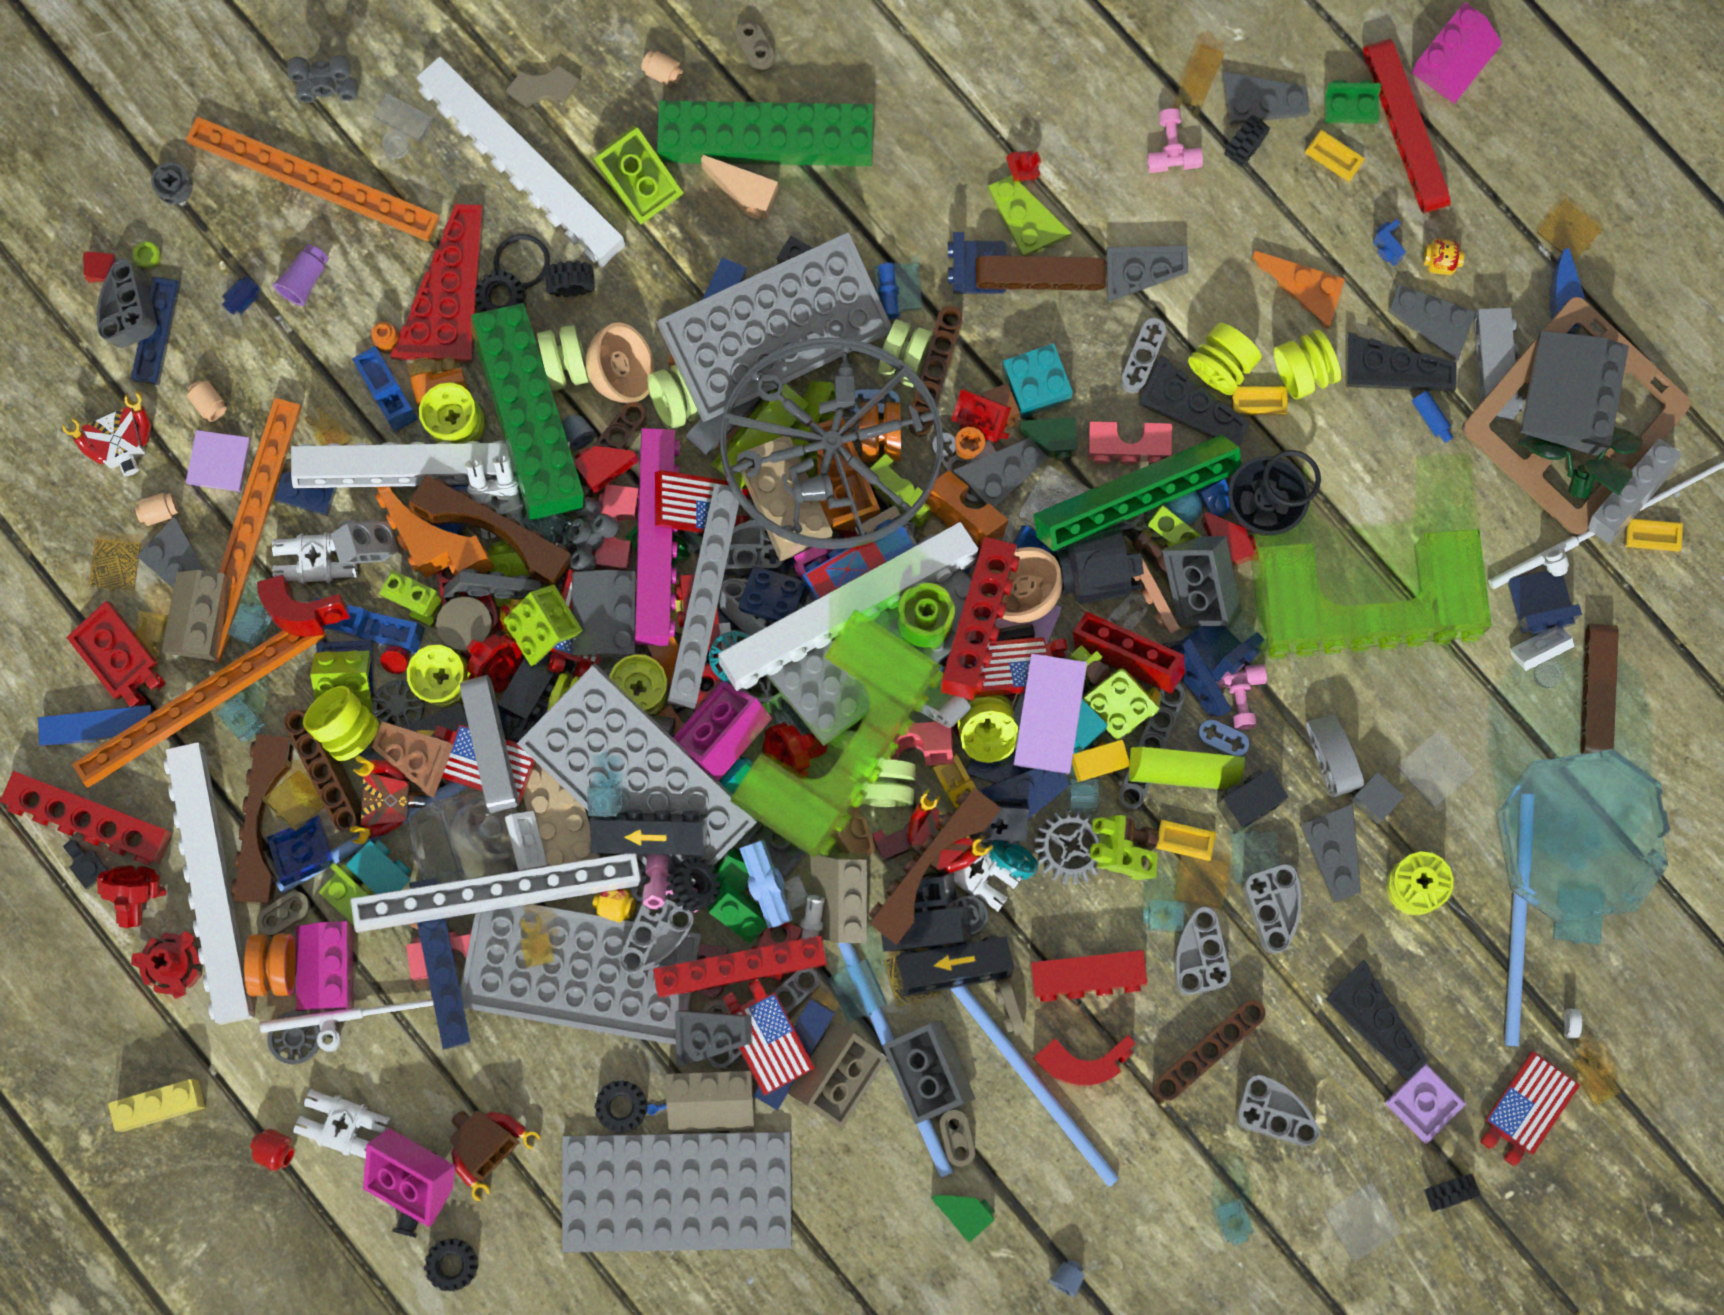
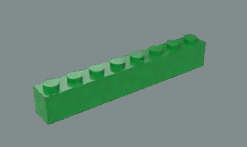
M1219 435L1034 513L1037 538L1051 550L1055 551L1233 475L1241 466L1240 447L1225 436Z

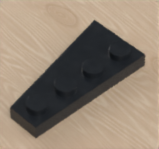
M1347 333L1346 387L1432 391L1456 390L1457 362L1425 353H1415L1408 351V348L1394 347L1383 344L1379 340L1372 338L1369 340L1358 337L1354 333Z
M1161 355L1139 402L1140 406L1211 438L1223 435L1237 446H1240L1250 424L1224 402H1220L1213 397L1206 388L1200 387L1191 380L1184 371L1178 370L1169 363V360Z
M1362 960L1324 1001L1407 1081L1427 1061V1058L1409 1029L1405 1027L1395 1007L1388 1000L1380 983L1371 973L1370 967L1365 960Z

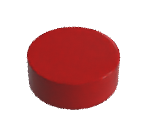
M389 646L384 650L380 662L382 667L389 673L400 674L406 670L410 657L403 648Z

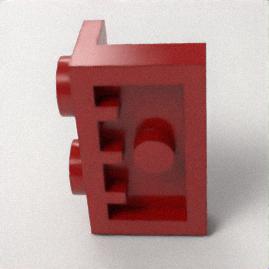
M961 389L951 420L959 423L960 429L974 427L983 433L985 439L997 442L998 438L1008 439L1009 433L1004 432L1012 407L969 390Z

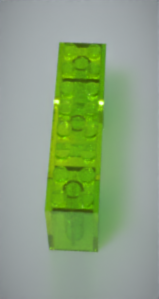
M1479 529L1424 533L1414 545L1419 583L1416 598L1408 601L1353 606L1337 605L1329 601L1322 594L1317 580L1313 543L1257 548L1251 559L1259 634L1265 639L1261 644L1262 656H1269L1270 660L1286 658V654L1296 653L1297 657L1313 656L1314 652L1324 651L1325 655H1335L1341 653L1342 649H1352L1353 653L1368 651V647L1379 646L1380 650H1391L1400 644H1407V648L1424 646L1423 642H1434V645L1439 646L1450 644L1451 640L1462 639V643L1479 641V638L1484 636L1492 627Z
M856 609L824 656V658L859 680L869 695L870 707L868 715L833 769L819 779L807 778L799 774L768 752L760 753L730 799L731 803L814 858L829 854L837 841L833 838L837 831L841 832L846 828L852 819L849 812L853 807L857 808L862 804L868 794L864 789L868 783L872 784L877 781L883 771L879 766L884 759L890 760L899 747L895 742L900 735H907L914 724V721L911 720L912 716L916 711L922 712L930 700L926 696L931 687L937 689L944 675L942 670L945 666Z

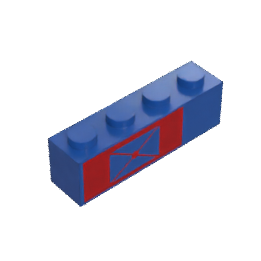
M887 519L877 525L876 529L879 530L892 523V521ZM902 526L880 540L846 550L843 548L832 551L828 554L830 559L820 564L819 560L806 566L804 568L806 573L801 578L814 601L915 546Z

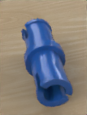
M883 263L878 266L880 279L878 296L881 297L882 306L888 319L893 320L900 317L897 299L900 292L899 287L896 286L894 264Z

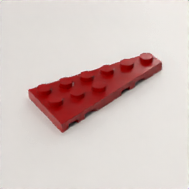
M455 204L443 231L444 235L439 247L435 250L432 257L433 261L428 272L426 271L410 308L411 312L406 324L401 329L397 345L392 350L390 355L392 360L472 363L474 338L471 332V315L476 314L477 303L475 298H477V295L474 292L475 289H478L477 282L479 277L483 221L482 205Z

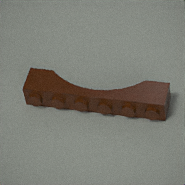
M426 475L409 500L410 512L433 525L445 523L466 524L495 534L518 554L529 576L534 580L541 581V584L546 587L551 585L557 586L570 566L571 553H569L565 546L559 543L553 544L545 540L544 536L536 530L529 531L521 527L520 523L514 518L508 516L505 518L499 515L490 505L477 503L468 493L461 490L455 491L438 477L433 479Z
M256 734V740L252 741L250 746V757L253 758L252 769H248L246 776L249 793L248 796L244 797L242 807L243 813H246L245 823L241 824L239 828V840H242L241 851L236 853L235 867L238 868L237 879L233 880L231 888L232 896H235L234 900L239 903L269 906L274 902L277 878L271 870L264 853L262 820L272 791L292 768L294 745L290 737Z
M972 788L970 792L965 789L955 801L959 806L954 813L947 812L938 823L941 829L934 837L930 834L920 847L924 850L918 859L915 857L910 859L903 869L906 872L900 882L895 879L885 892L889 897L883 905L877 902L868 914L872 918L869 924L896 945L914 923L916 892L922 876L930 863L942 850L955 841L968 835L985 831L1001 810L999 806L977 789Z

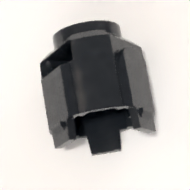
M1131 523L1113 525L1055 550V559L1062 572L1063 595L1073 593L1074 600L1082 605L1130 596L1132 590L1141 588L1140 581L1134 579V577L1144 574L1141 553L1127 554L1123 536L1131 535Z

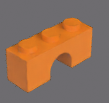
M948 470L937 478L935 486L925 502L931 508L930 511L943 520L949 528L961 522L977 546L978 551L981 550L984 537L996 540L1002 539L1009 519L989 503L980 509L966 507L964 501L969 486Z

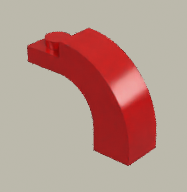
M284 575L257 582L258 595L264 608L273 622L289 634L302 637L324 635V625L350 618L349 608L340 594L303 603L294 601L293 590Z
M1127 1035L1102 1058L1085 1061L1069 1054L1055 1038L1033 1059L1048 1075L1062 1083L1073 1086H1093L1106 1082L1122 1072L1115 1062L1119 1060L1122 1064L1134 1053L1131 1047L1136 1043Z

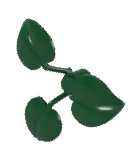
M1614 426L1611 446L1601 452L1596 460H1588L1585 465H1579L1575 470L1573 468L1572 452L1567 450L1568 447L1530 435L1520 439L1517 446H1523L1532 453L1548 460H1560L1566 456L1568 463L1567 476L1571 477L1568 491L1577 498H1587L1590 496L1595 479L1617 496L1621 494L1624 487L1632 479V470L1619 461H1603L1602 459L1610 448L1620 454L1633 453L1641 447L1643 440L1626 429Z

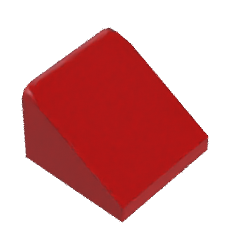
M83 252L84 278L89 283L104 282L115 263V255Z

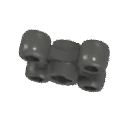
M336 55L330 59V63L320 61L313 63L312 66H309L308 61L302 57H293L288 61V77L297 82L296 98L299 101L311 103L317 96L329 97L335 92L343 101H353L357 98L358 82L356 79L349 77L351 74V62L348 57Z
M584 496L583 508L576 509L580 518L572 522L568 533L561 532L554 540V543H559L568 549L572 556L570 565L578 572L594 570L596 558L592 552L600 548L604 537L612 538L615 536L619 528L617 519L608 514H600L602 509L600 502L589 496Z

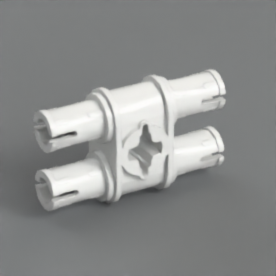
M503 454L502 463L500 455L493 458L492 462L497 479L490 480L485 478L482 460L475 459V469L473 460L467 461L465 468L467 469L470 482L467 491L473 500L481 505L483 503L490 505L499 515L505 514L506 517L514 518L520 523L521 527L526 529L521 512L524 502L520 498L517 478L512 472L510 456ZM480 528L482 538L489 539V531ZM490 532L491 538L496 537L495 534Z
M324 532V534L319 535L299 534L296 538L272 539V545L275 546L272 547L273 556L298 554L299 557L297 565H273L272 571H275V573H272L273 577L284 575L287 581H298L303 585L306 582L326 581V583H330L334 578L358 577V572L356 571L358 570L357 564L340 565V562H332L331 555L333 552H336L331 533ZM317 552L320 557L316 558L313 564L310 559H313L314 554Z
M980 842V845H981L982 848H984V849H987V848H988L987 846H985L984 844H982V842ZM988 852L972 863L977 865L978 862L980 863L981 860H984L981 870L984 872L982 875L977 873L970 879L972 869L969 866L966 869L953 872L954 881L961 889L973 897H978L998 912L1002 905L993 898L1004 904L1008 897L987 884L988 877L995 875L1013 889L1017 886L1018 882L1009 876L1011 871L1005 868L1000 870V867H996L997 862L991 861L989 858L991 852Z
M310 1089L307 1096L318 1099V1101L315 1102L306 1098L304 1106L327 1113V1121L324 1124H320L300 1116L296 1123L307 1126V1129L295 1125L294 1133L316 1140L320 1147L326 1146L340 1151L344 1156L354 1154L365 1158L366 1144L369 1141L357 1137L358 1129L362 1126L383 1133L388 1128L377 1123L381 1122L390 1125L391 1118L369 1111L365 1104L359 1105L345 1100L341 1095L331 1097ZM346 1118L345 1123L348 1124L347 1130L342 1129L340 1131L336 1124L338 1121H343Z

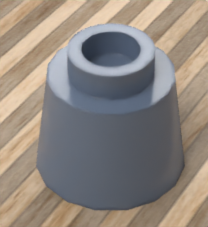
M572 414L562 422L571 450L585 447L596 436V432L582 416Z
M1069 1259L1067 1263L1062 1262L1048 1281L1063 1293L1075 1298L1085 1277L1082 1273L1084 1268L1077 1262Z

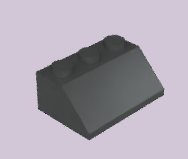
M1201 536L1167 547L1162 551L1179 626H1229L1242 612L1226 536Z
M599 570L573 572L571 612L583 631L578 636L571 638V656L624 658L634 655L635 571Z
M943 1020L929 1023L882 1045L915 1125L976 1099Z

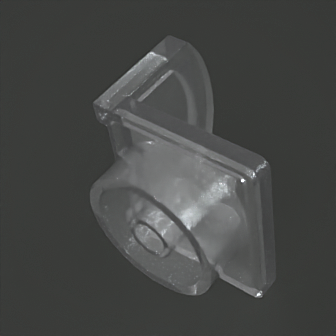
M478 792L434 800L411 815L410 837L412 849L422 879L437 877L439 885L518 871L505 820L506 816L517 813L515 808L512 807L490 813L486 805L484 793Z

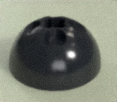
M1273 456L1256 457L1242 464L1234 473L1228 489L1229 507L1234 518L1246 530L1261 536H1277L1292 530L1302 521L1310 504L1309 501L1300 506H1286L1276 502L1268 494L1263 482V473L1267 462ZM1280 458L1272 465L1269 471V483L1279 497L1295 501L1303 499L1310 494L1306 478L1294 464Z

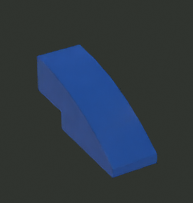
M1569 248L1564 249L1560 254L1553 272L1550 289L1551 320L1568 300L1574 297L1585 299ZM1574 324L1566 334H1577L1581 327L1578 324Z
M376 346L352 358L394 432L418 419Z

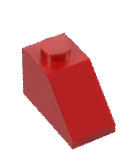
M600 446L583 449L575 456L576 460H574L577 472L594 494L639 462L634 451Z
M1211 513L1204 514L1201 522L1207 536H1226L1232 567L1253 559L1257 546L1253 536L1248 535L1245 528Z

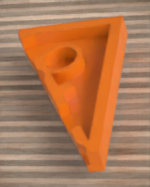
M1254 251L1252 259L1257 262L1258 267L1264 272L1267 271L1278 281V285L1293 299L1298 300L1307 312L1310 311L1322 322L1321 325L1324 328L1329 329L1345 279Z

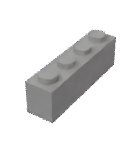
M1511 308L1478 309L1473 318L1480 403L1513 366L1515 359L1518 358V344L1514 343L1513 333L1516 332V318L1512 317ZM1518 391L1492 421L1514 420L1519 411H1522L1523 399L1521 395H1518Z
M1659 438L1632 469V479L1624 487L1621 494L1617 496L1612 492L1594 513L1588 530L1611 545L1677 468L1682 453Z

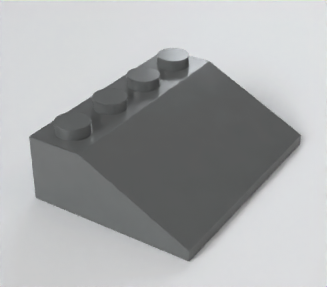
M1540 331L1520 432L1595 456L1609 448L1613 437L1629 345L1603 337Z

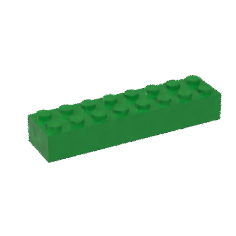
M659 101L657 153L662 163L702 164L701 158L705 155L727 164L872 166L873 104Z
M524 303L471 315V332L529 521L583 508L584 493Z

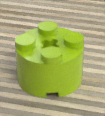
M921 583L919 586L912 589L909 588L904 592L899 602L898 628L900 635L909 643L919 647L936 648L949 637L953 629L955 606L946 589L934 583Z

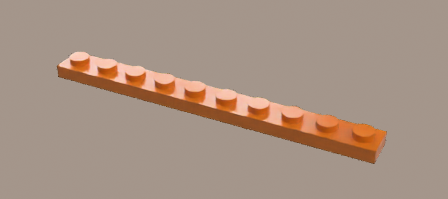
M196 117L186 138L188 144L430 242L440 220L438 214L200 117Z
M278 398L273 400L218 572L228 576L232 580L217 661H208L221 664L302 410L300 404Z
M285 631L279 632L72 763L74 769L84 785L89 788L319 642L327 635L302 637Z

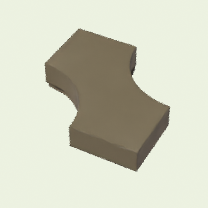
M558 65L551 72L538 76L528 75L521 71L505 92L508 97L529 109L535 103L547 99L565 103L580 84V80Z

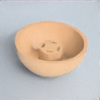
M612 323L601 329L588 346L585 358L586 371L590 382L600 394L610 400L622 403L640 401L649 394L647 378L649 374L655 372L654 361L648 344L636 329L625 323Z
M1024 547L1016 549V556H1020L1017 572H1011L1009 579L1013 580L1010 596L1004 595L1003 603H1007L1003 619L1016 623L1032 622L1049 613L1060 597L1063 583L1060 566L1052 554L1040 548ZM991 570L993 573H1000L998 570ZM985 593V594H984V595L987 596V597H992V596H994V595L991 594V593Z

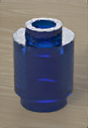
M245 275L242 279L238 278L221 296L224 300L221 305L233 316L236 312L242 315L259 298L258 294L261 292V289Z

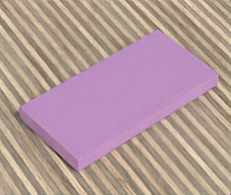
M1031 654L1014 765L1070 774L1087 662Z

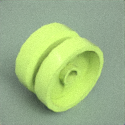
M896 319L885 340L883 350L897 357L919 377L933 332L919 327L914 331L909 342L910 324ZM880 360L877 375L889 380L893 379L898 370ZM906 377L900 381L901 384L914 388V385Z
M575 324L560 328L559 334L562 345L557 344L555 334L551 330L537 333L551 391L566 387L565 370L569 371L573 384L580 385L589 382L585 366L586 356L582 341H579Z
M676 364L670 367L669 373L665 369H661L648 375V389L653 406L659 419L667 429L673 430L683 426L686 418L690 421L701 419Z
M863 759L855 761L854 777L863 781V783L853 787V802L876 807L912 806L914 803V789L903 784L915 780L916 765L910 762L889 759Z

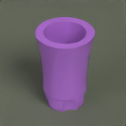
M307 244L286 271L273 283L274 289L290 302L299 306H305L310 292L324 271V266L329 261V257L318 247Z

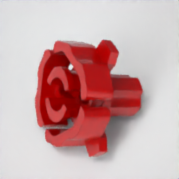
M506 634L501 637L493 635L482 643L479 640L473 639L467 646L469 652H461L469 660L466 668L470 673L468 680L489 675L494 692L501 693L507 689L511 682L508 676L514 677L523 661L522 651L517 642Z
M784 722L771 726L765 731V740L762 744L763 758L766 763L779 760L775 765L769 766V773L776 781L784 782L787 785L794 783V785L801 787L805 785V778L808 777L806 768L810 767V759L822 756L823 753L827 752V744L823 746L812 733L801 736L793 724L787 725Z
M132 865L117 866L103 871L97 876V893L101 894L102 899L114 903L116 923L122 928L139 927L142 925V903L147 902L150 898L166 895V888L160 886V875L156 874V870L146 866H139L138 871L134 870Z
M187 931L180 935L172 933L162 934V940H175L176 943H162L159 939L151 938L143 948L142 953L132 954L131 965L139 968L143 983L154 986V992L172 995L175 999L187 995L186 988L193 987L201 977V971L193 968L190 976L186 980H182L189 968L187 951L191 952L194 965H202L198 956V947L193 945L195 937ZM155 981L161 984H169L170 987L163 988L157 986Z

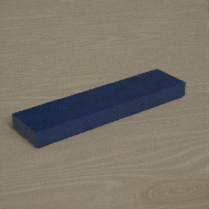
M152 276L149 291L157 328L153 335L138 342L131 380L134 382L160 385L181 285L179 280Z
M813 998L809 1000L793 1027L808 1056L811 1055L835 1014L833 1010ZM795 1080L766 1096L758 1087L754 1097L778 1111Z

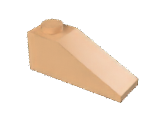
M702 156V169L742 211H745L747 216L754 219H760V217L768 219L779 192L777 181L711 157Z

